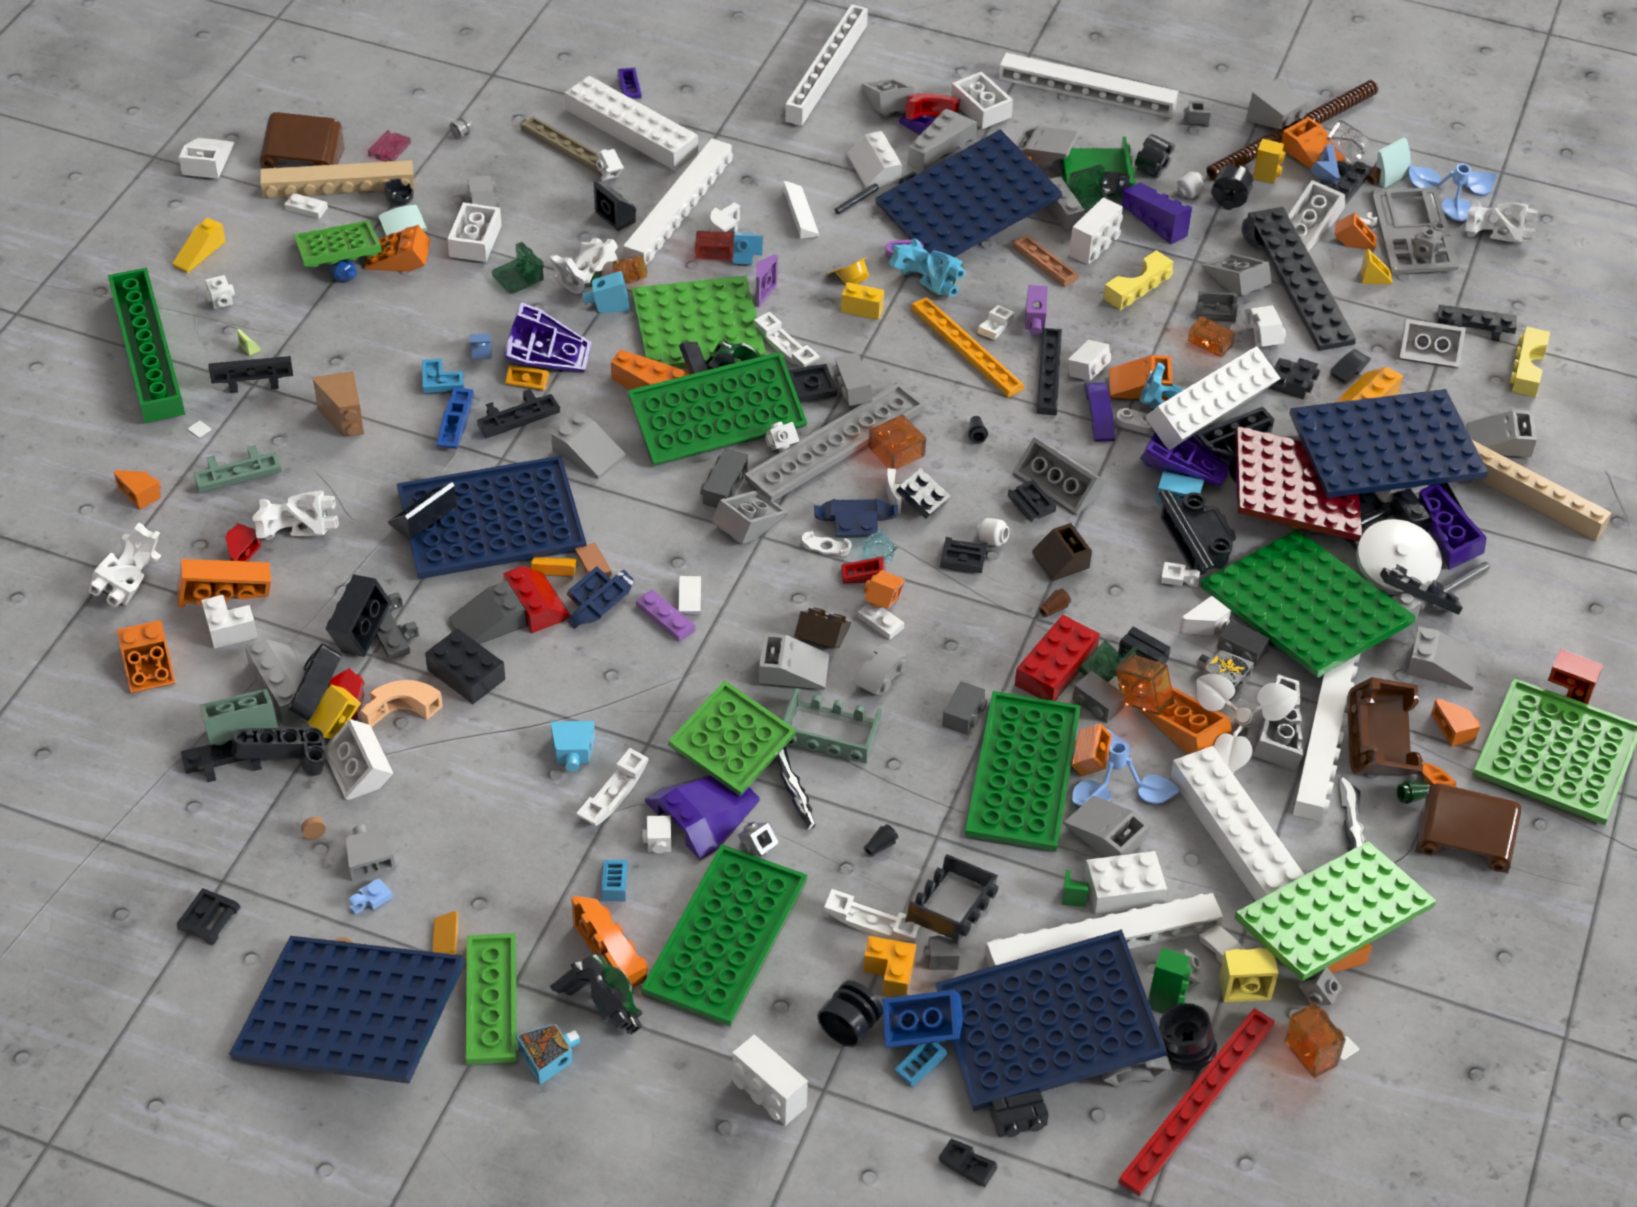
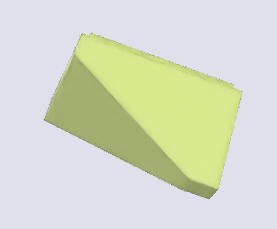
M240 329L237 330L239 345L249 356L261 351L260 347Z

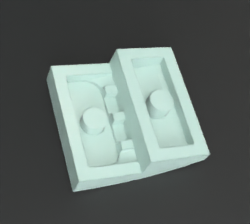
M1403 137L1378 151L1376 167L1381 169L1379 185L1384 188L1409 175L1411 156L1406 138Z
M417 205L398 207L379 215L386 236L415 225H419L424 232L428 231Z

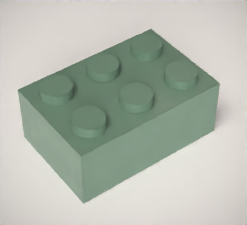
M267 689L200 704L210 745H223L228 740H233V734L238 729L278 728L273 703Z

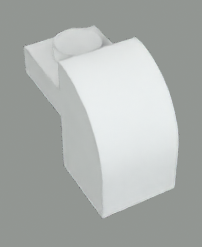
M734 202L722 211L714 208L710 214L711 235L722 244H726L734 239V233L737 232V222L740 221V205Z

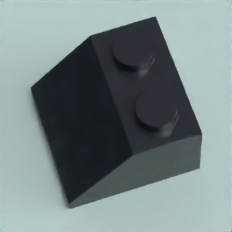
M597 181L594 182L595 213L617 231L636 222V208L632 203L628 202L614 189Z

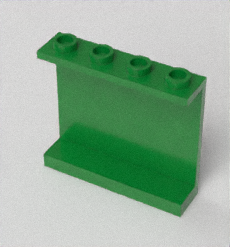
M1122 137L1121 148H1071L1069 155L1064 159H1060L1063 181L1075 198H1122L1123 193L1115 197L1105 196L1101 193L1098 186V175L1102 171L1130 174L1131 179L1127 188L1137 184L1136 179H1134V167H1132L1133 159L1132 156H1129L1131 147L1130 144H1127L1126 137Z

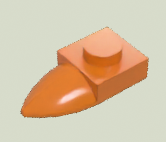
M1423 762L1422 773L1425 776L1424 783H1430L1431 785L1439 783L1456 787L1457 782L1444 770Z

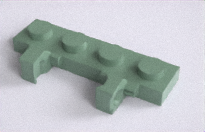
M256 445L247 447L249 459L218 466L215 455L206 457L209 468L194 472L199 493L282 472L276 452L259 455Z

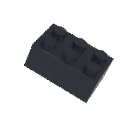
M353 574L350 582L346 585L340 601L336 605L331 619L327 623L326 631L342 653L365 657L392 604L376 578Z
M458 628L425 652L427 670L472 704H475L505 680L504 662Z

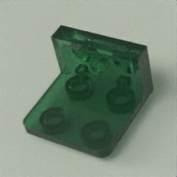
M1102 164L1070 174L1068 188L1085 210L1084 213H1088L1103 197L1110 200L1102 190L1105 169Z
M523 242L515 244L516 260L492 270V276L510 294H514L544 280V263L542 259L538 258L532 249Z
M1105 640L1077 669L1084 677L1090 671H1093L1107 682H1110L1114 676H1118L1125 669L1124 666L1126 664H1129L1137 656L1135 651L1139 646L1135 644L1124 654L1120 655Z

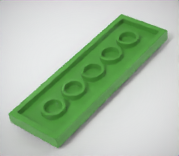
M516 933L467 935L466 1064L517 1062Z

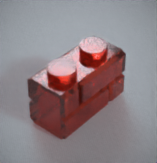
M697 231L695 258L733 260L735 232Z

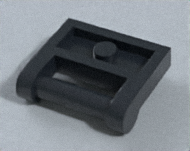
M1372 492L1359 494L1361 517L1375 511L1361 518V528L1382 517L1386 518L1392 515L1390 505L1384 504Z
M946 537L940 567L982 573L988 543L981 542V544L952 540V537Z
M202 888L176 923L177 928L203 939L210 945H214L219 939V933L231 916L239 911L240 905L230 898ZM219 908H225L210 930L206 929V926Z

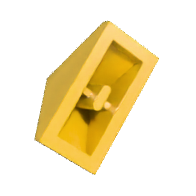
M1366 249L1360 270L1362 284L1393 283L1390 269L1369 249Z

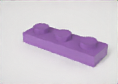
M653 589L636 600V606L678 642L695 632V625Z

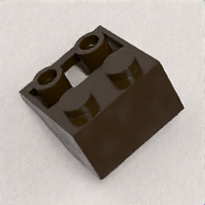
M1069 523L1052 529L1032 550V554L1051 580L1055 581L1089 569L1092 550L1073 524Z
M816 607L808 608V610L800 612L794 636L828 647L840 648L852 622L846 621V616L840 614L826 615V610Z

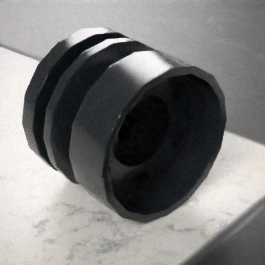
M847 980L842 982L838 990L833 993L832 999L827 1000L817 1014V1019L821 1028L829 1037L841 1045L853 1048L861 1043L869 1029L873 1028L875 1023L881 1018L883 1007L872 991L858 982Z
M1181 1003L1165 1011L1160 1018L1159 1030L1167 1051L1168 1060L1175 1067L1182 1070H1196L1209 1064L1216 1055L1217 1042L1208 1012L1203 1007L1194 1003Z

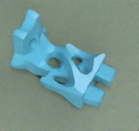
M913 239L910 245L893 244V256L888 262L890 266L900 269L902 275H910L915 272L923 274L924 276L919 282L937 295H957L959 289L958 286L954 285L956 279L961 280L965 274V270L961 267L963 263L961 260L935 250L930 254L921 247V243L917 239Z
M1159 362L1154 370L1150 371L1139 401L1149 406L1152 411L1165 402L1161 397L1162 395L1170 399L1185 390L1174 383L1172 386H1163L1161 384L1165 366Z

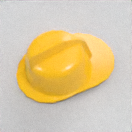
M868 256L847 267L825 274L836 272L845 284L847 282L859 284L869 277L865 264Z

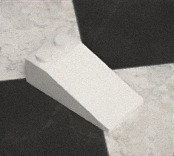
M1312 180L1288 214L1308 251L1333 225L1345 208V194Z

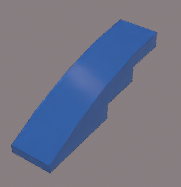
M453 387L451 399L448 400L447 409L443 413L436 444L437 447L458 448L469 417L474 397L473 389Z

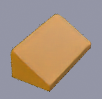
M508 365L505 385L544 390L550 374L547 370Z
M534 557L531 562V569L542 572L544 575L574 577L577 559Z
M452 911L434 918L432 952L457 955L458 911Z

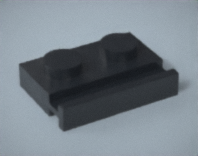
M1034 480L1017 486L1013 491L1011 489L1008 490V497L1030 522H1033L1035 518L1040 519L1056 512L1055 503Z

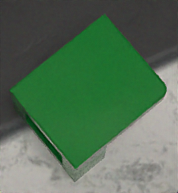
M1066 870L1062 905L1086 907L1088 883L1070 881L1071 870Z

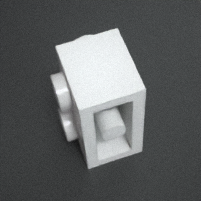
M1087 340L1068 359L1070 376L1091 381L1111 361L1109 344Z

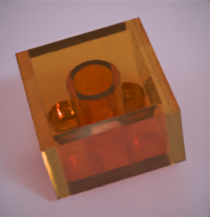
M902 414L870 429L868 448L889 469H898L925 456L927 438Z
M1130 654L1116 668L1119 689L1126 694L1124 705L1160 715L1174 701L1168 665Z
M1315 1002L1291 1015L1284 1042L1311 1076L1316 1078L1338 1066L1346 1038L1342 1030L1336 1028L1327 1012L1321 1009Z

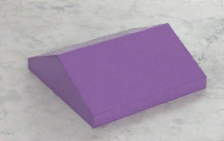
M774 254L757 262V307L762 305L778 285V255Z

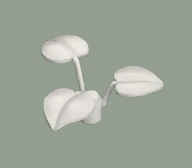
M1206 674L1198 677L1197 698L1204 709L1219 711L1226 703L1235 711L1234 717L1239 727L1233 733V736L1227 733L1221 734L1214 745V748L1232 773L1243 767L1252 755V746L1249 740L1243 736L1237 737L1239 732L1244 727H1250L1254 723L1255 716L1261 709L1263 717L1269 721H1278L1286 717L1298 701L1299 693L1279 683L1266 684L1260 689L1257 696L1258 702L1261 705L1251 712L1248 708L1238 709L1229 701L1235 694V688L1226 677L1217 674Z

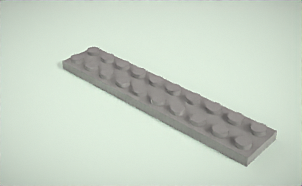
M897 383L875 396L873 401L858 406L745 473V480L769 500L775 501L925 411L926 404L900 383Z

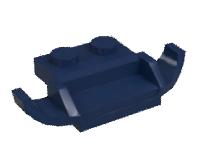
M877 498L857 500L832 499L821 506L815 505L814 516L822 521H835V538L878 537V521L897 517L898 505H890Z
M596 566L568 590L566 595L579 608L571 615L567 622L575 629L581 624L600 620L606 612L629 594L633 585V577L626 570H622L610 579Z

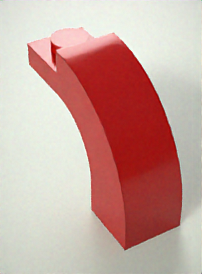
M932 93L908 95L905 105L906 119L913 120L922 115L939 116L945 109L959 114L961 98Z

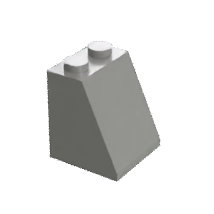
M1276 79L1252 92L1246 120L1251 123L1281 129L1298 119H1302L1306 115L1308 101L1281 80Z

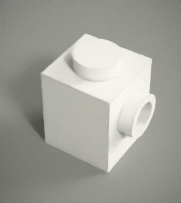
M647 816V829H643V843H648V853L671 852L670 816Z

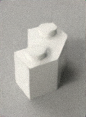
M1273 305L1244 310L1247 329L1253 328L1255 345L1257 347L1285 343L1286 331Z

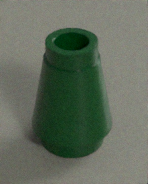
M1404 781L1397 786V797L1400 802H1405L1406 804L1424 799L1431 784Z

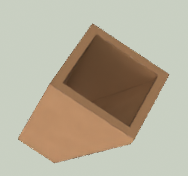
M354 371L313 377L317 408L343 437L364 434Z

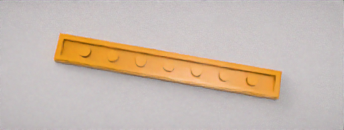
M928 297L911 304L913 312L1008 398L1024 390V384Z

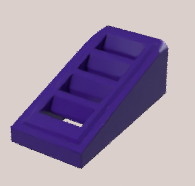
M636 68L618 69L617 78L622 94L631 99L642 98Z
M905 115L899 119V123L921 135L935 118L922 115L911 120L906 119Z

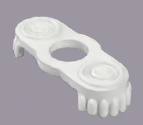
M813 531L805 532L801 538L805 549L817 551L823 555L846 556L849 554L852 545L851 541L846 538L843 542L828 537H816ZM822 543H830L832 548L826 550L822 549L820 545Z

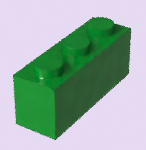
M1165 948L1161 949L1155 965L1148 998L1151 1010L1164 1014L1172 1006L1185 1003L1192 967H1189L1190 956Z

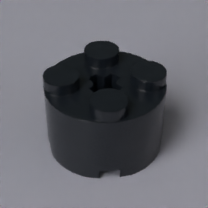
M1150 134L1142 144L1144 146L1142 151H1139L1137 154L1135 166L1159 178L1163 167L1167 168L1170 164L1171 158L1169 155L1172 154L1175 144L1157 135Z
M1226 165L1220 169L1213 183L1211 194L1226 210L1238 208L1246 203L1253 187V176L1242 166Z

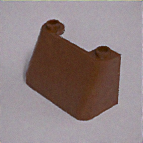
M282 112L271 113L267 121L260 155L261 168H276L279 159L313 162L314 166L338 165L345 149L341 123L334 118Z
M1371 677L1349 690L1347 695L1350 766L1352 772L1357 774H1418L1423 771L1422 756L1418 752H1411L1408 713L1419 703L1418 685Z
M1433 784L1428 789L1422 808L1415 852L1431 856L1439 853L1441 847L1444 846L1487 856V865L1496 872L1508 873L1521 816V805L1511 799L1445 784Z

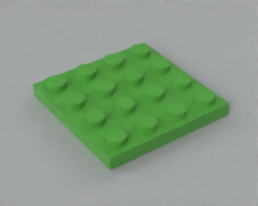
M369 220L293 234L304 267L313 268L322 263L335 264L339 260H355L365 255L372 257L382 252L381 245Z
M724 680L668 741V746L741 796L796 735V729Z

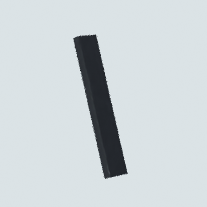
M1042 328L1037 414L1057 416L1062 329Z

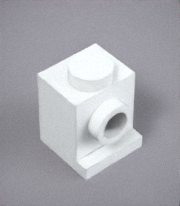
M601 150L598 152L596 164L598 170L602 173L601 180L606 181L617 178L624 167L615 150Z

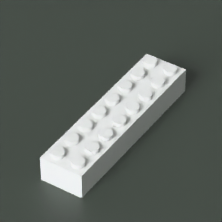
M591 76L586 77L565 92V109L568 112L672 170L677 169L698 153L697 134Z
M1256 346L1160 404L1145 418L1167 449L1170 450L1196 434V432L1201 431L1267 390L1280 377Z
M1213 746L1173 760L1170 778L1179 788L1181 794L1255 901L1304 876V873Z

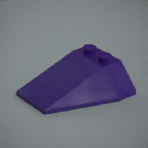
M521 302L509 333L503 358L522 365L584 372L592 342L541 309Z
M1155 432L1140 457L1144 464L1149 467L1204 480V483L1221 487L1229 471V466L1194 436L1168 450Z
M711 775L664 787L645 798V802L658 816L665 812L686 834V846L699 860L718 850L720 845H723L760 801L758 795L750 787L739 796Z

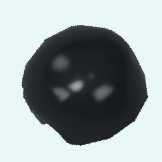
M392 179L385 184V196L391 204L403 206L413 200L414 190L409 183L405 186L402 184L401 179Z

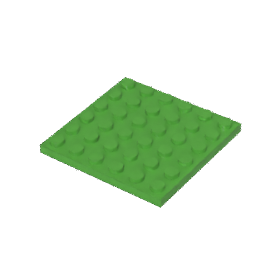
M746 275L631 288L645 358L683 369L687 368L679 348L682 342H698L706 362L718 342L723 339L733 344L744 342L758 351L761 356L766 355L761 332L754 323L757 315ZM736 358L734 359V361H735L736 363H737V362H742V361L739 360V359H736Z
M1514 678L1476 764L1473 775L1605 825L1637 744V722Z

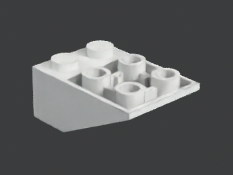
M196 138L187 143L179 155L182 175L219 179L234 142Z

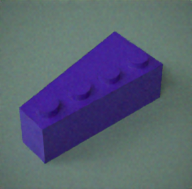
M1141 182L1123 190L1121 205L1170 245L1188 236L1192 213L1191 206H1183L1181 201H1173L1164 193L1160 195L1155 189Z
M1439 484L1421 489L1419 501L1432 517L1429 531L1438 545L1448 569L1451 570L1484 554L1487 537Z

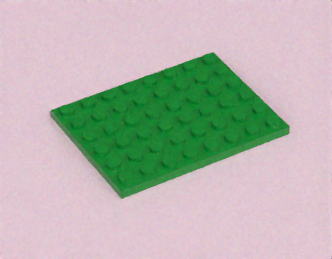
M1297 529L1204 578L1200 584L1202 589L1260 634L1270 638L1273 644L1317 678L1414 624L1416 616Z

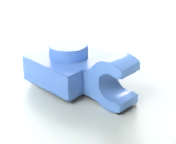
M378 878L359 889V894L351 896L349 901L352 905L349 907L354 914L360 913L368 906L374 910L393 899V893Z

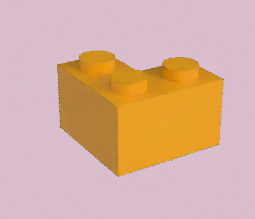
M874 936L868 937L864 954L863 972L884 976L882 996L891 998L908 995L917 944Z

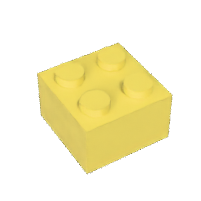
M1232 949L1224 952L1218 977L1223 1003L1272 999L1278 977V968L1275 956L1268 949Z

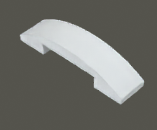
M767 312L754 320L756 327L774 350L781 352L782 356L789 362L800 367H806L820 359V356L808 345L802 347L782 329V322L771 312Z
M629 748L618 761L617 770L594 798H588L576 815L594 826L607 819L624 801L640 778L649 761L648 757Z
M831 889L824 910L837 920L857 930L878 937L897 941H915L920 925L914 922H905L906 914L899 912L898 917L855 903L853 902L854 896Z

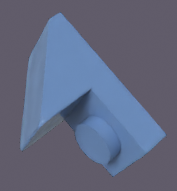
M1326 145L1319 155V161L1313 164L1310 172L1320 180L1331 182L1332 185L1340 177L1334 146Z
M470 334L472 359L492 358L491 335Z

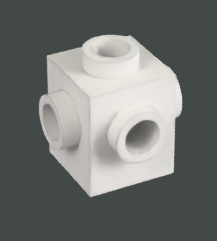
M225 275L205 280L207 287L205 296L207 302H211L214 309L233 304L234 288L232 284L228 285Z
M781 421L770 425L771 429L766 431L765 440L772 451L778 449L780 453L789 448L790 445L799 442L793 422L783 425Z

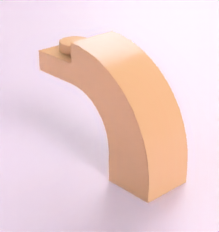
M401 680L390 682L370 693L372 701L363 707L361 715L363 723L370 725L371 728L387 714L396 710H411L428 720L443 707L441 692L419 681Z

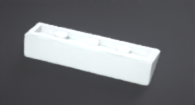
M784 181L783 191L800 239L819 236L802 186Z

